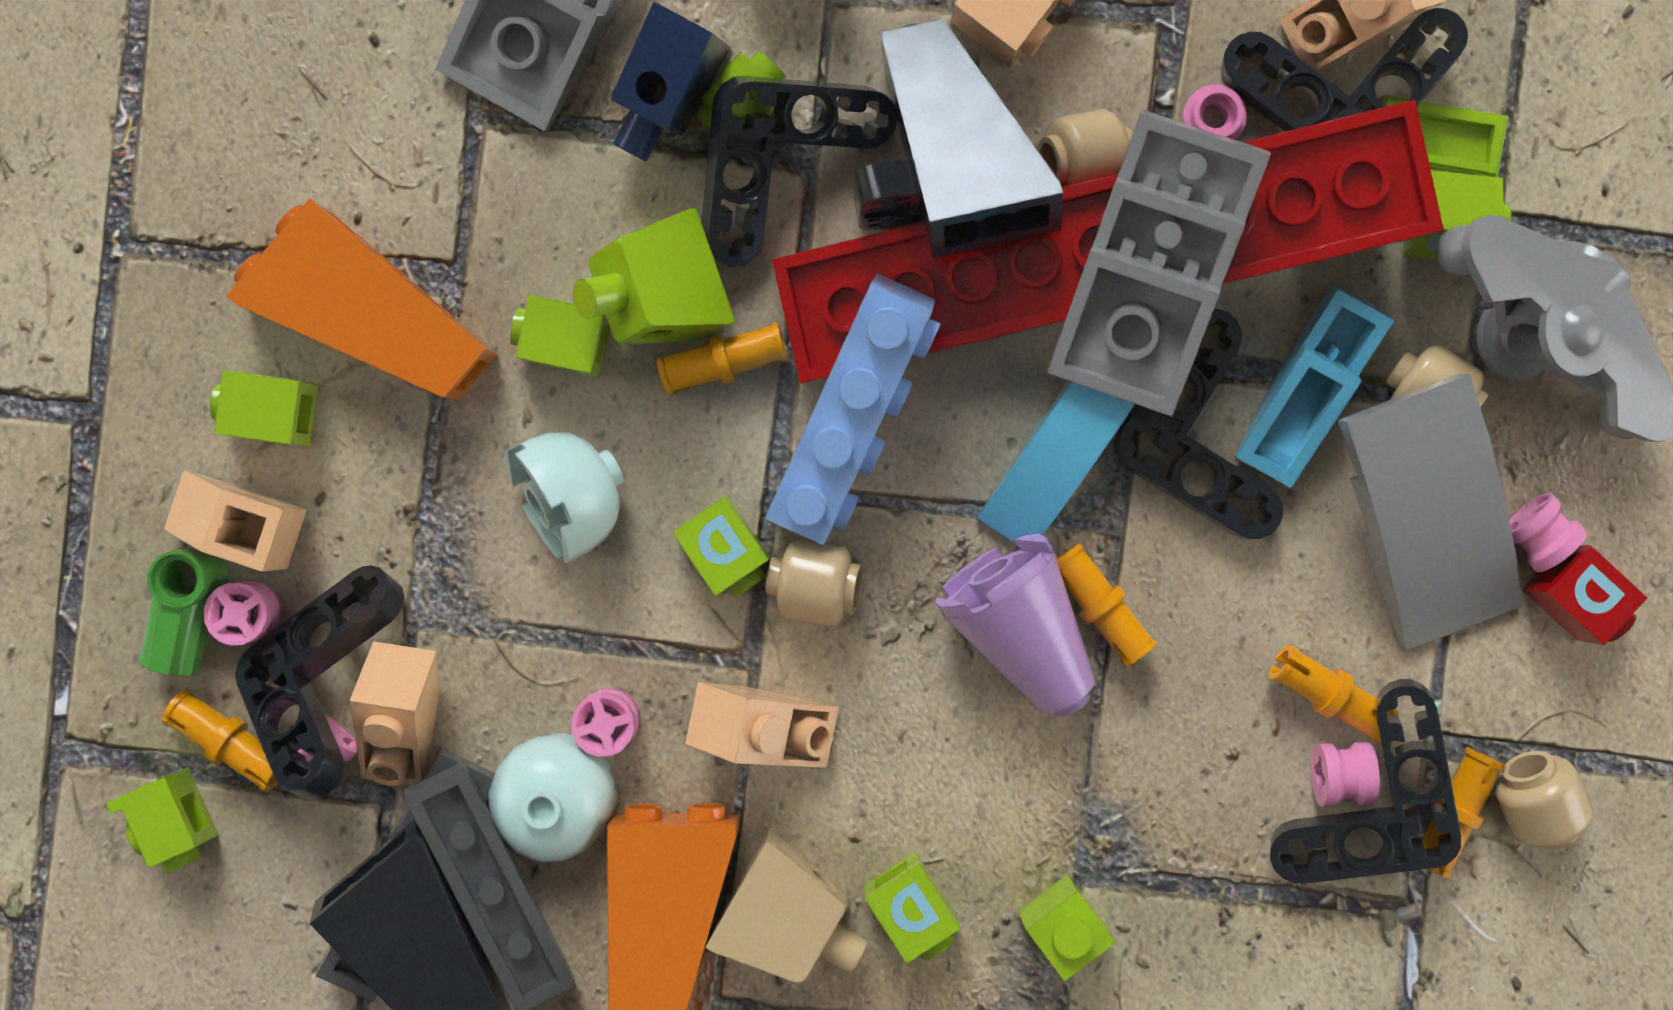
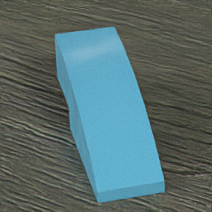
M1332 281L1268 389L1235 454L1236 458L1292 488L1362 382L1359 374L1395 321L1390 314Z
M1068 380L976 518L1015 544L1014 539L1025 535H1043L1095 464L1135 403Z

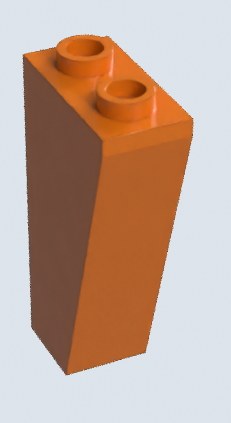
M310 198L303 206L296 205L284 214L275 229L277 237L262 254L256 253L242 263L234 276L236 284L226 295L227 298L240 307L440 397L457 402L498 356L494 350L333 212Z
M636 803L624 806V813L615 814L608 823L609 1010H687L739 830L740 813H725V805L721 803L690 804L687 806V813H662V805Z

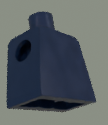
M654 1L612 93V101L629 109L613 144L647 162L663 129L682 136L702 102L700 97L712 84L731 47L712 32ZM665 82L667 87L666 95L661 102L655 104L653 98L654 91L659 84Z

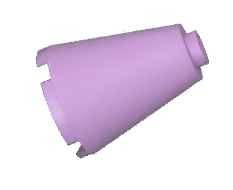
M1041 534L1025 535L1014 539L1020 550L1002 557L996 547L964 566L942 587L948 598L937 597L935 603L942 615L1041 713H1056L1058 716H1067L1081 709L1089 701V692L1095 684V679L1053 547L1047 537Z

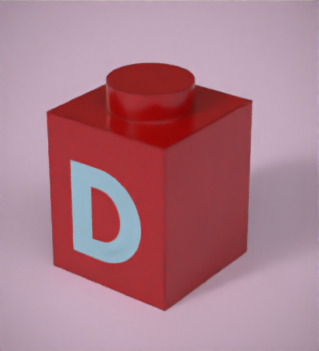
M1580 545L1570 556L1546 571L1538 572L1522 589L1576 640L1600 645L1613 642L1626 634L1636 621L1637 617L1634 613L1648 599L1591 545Z

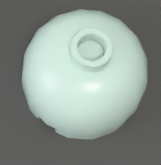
M545 433L527 439L505 450L504 461L512 486L514 487L525 482L523 489L528 502L522 504V507L537 534L556 558L563 555L564 563H569L591 551L607 538L616 525L620 508V499L616 487L624 483L621 469L608 450L598 453L587 440L572 433Z
M566 733L537 736L516 746L497 767L488 793L489 811L505 844L516 854L537 862L565 861L589 850L606 832L607 825L612 819L617 806L615 781L610 773L611 767L606 757H597L586 753L577 745L574 737Z

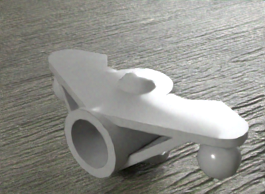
M1495 215L1475 219L1469 225L1455 226L1440 237L1436 248V256L1442 269L1453 276H1472L1484 303L1494 302L1495 309L1484 310L1477 326L1479 354L1481 360L1492 374L1502 380L1518 382L1533 378L1544 369L1604 398L1598 417L1603 429L1608 434L1620 439L1635 437L1650 442H1662L1673 436V385L1629 291L1631 288L1630 276L1619 262L1609 254L1591 245L1576 241H1556L1506 218Z

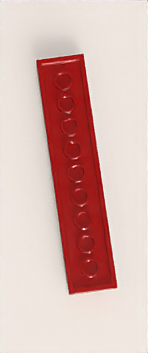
M1416 100L1242 142L1270 151V158L1246 217L1245 227L1222 285L1426 237L1444 231ZM1119 173L1061 187L1063 191L1061 230L932 258L924 223L920 222L772 259L799 382L805 384L829 377L876 273L935 299L930 319L940 323V326L927 354L1065 322Z

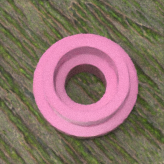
M1218 84L1207 85L1195 91L1187 100L1182 112V123L1236 140L1241 135L1247 120L1246 107L1239 94L1227 86ZM1208 108L1218 110L1223 117L1222 127L1211 128L1207 126L1203 120V111Z

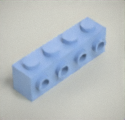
M876 273L766 514V520L823 546L832 527L844 532L859 499L858 496L849 492L858 471L870 476L886 441L875 436L885 413L897 418L913 382L902 378L912 354L924 360L939 329L940 323L930 319L935 299Z

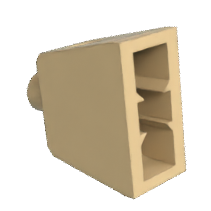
M768 830L713 925L705 948L713 953L786 980L803 984L818 957L850 974L858 964L868 940L839 924L847 908V893L779 835Z

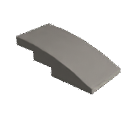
M465 0L435 70L539 129L548 131L582 76L623 0Z
M1142 110L1047 373L1173 416L1219 298L1222 283L1245 227V220L1269 161L1270 151Z
M1456 374L1338 420L1356 472V476L1351 477L1350 480L1368 530L1362 533V537L1401 649L1404 651L1410 650L1522 607L1517 558L1506 500L1490 437L1471 375Z

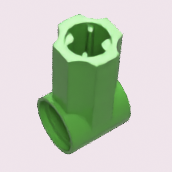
M190 547L159 555L151 563L147 573V585L153 597L139 665L148 668V671L166 675L195 676L200 673L208 635V629L204 622V607L210 594L228 581V568L224 559ZM184 562L189 563L197 575V584L193 592L188 590L180 579V569Z

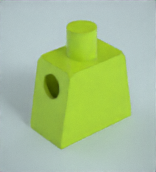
M696 207L686 209L636 230L605 246L589 257L588 266L592 277L578 280L573 288V299L579 314L586 319L605 315L613 339L620 344L695 342L736 322Z

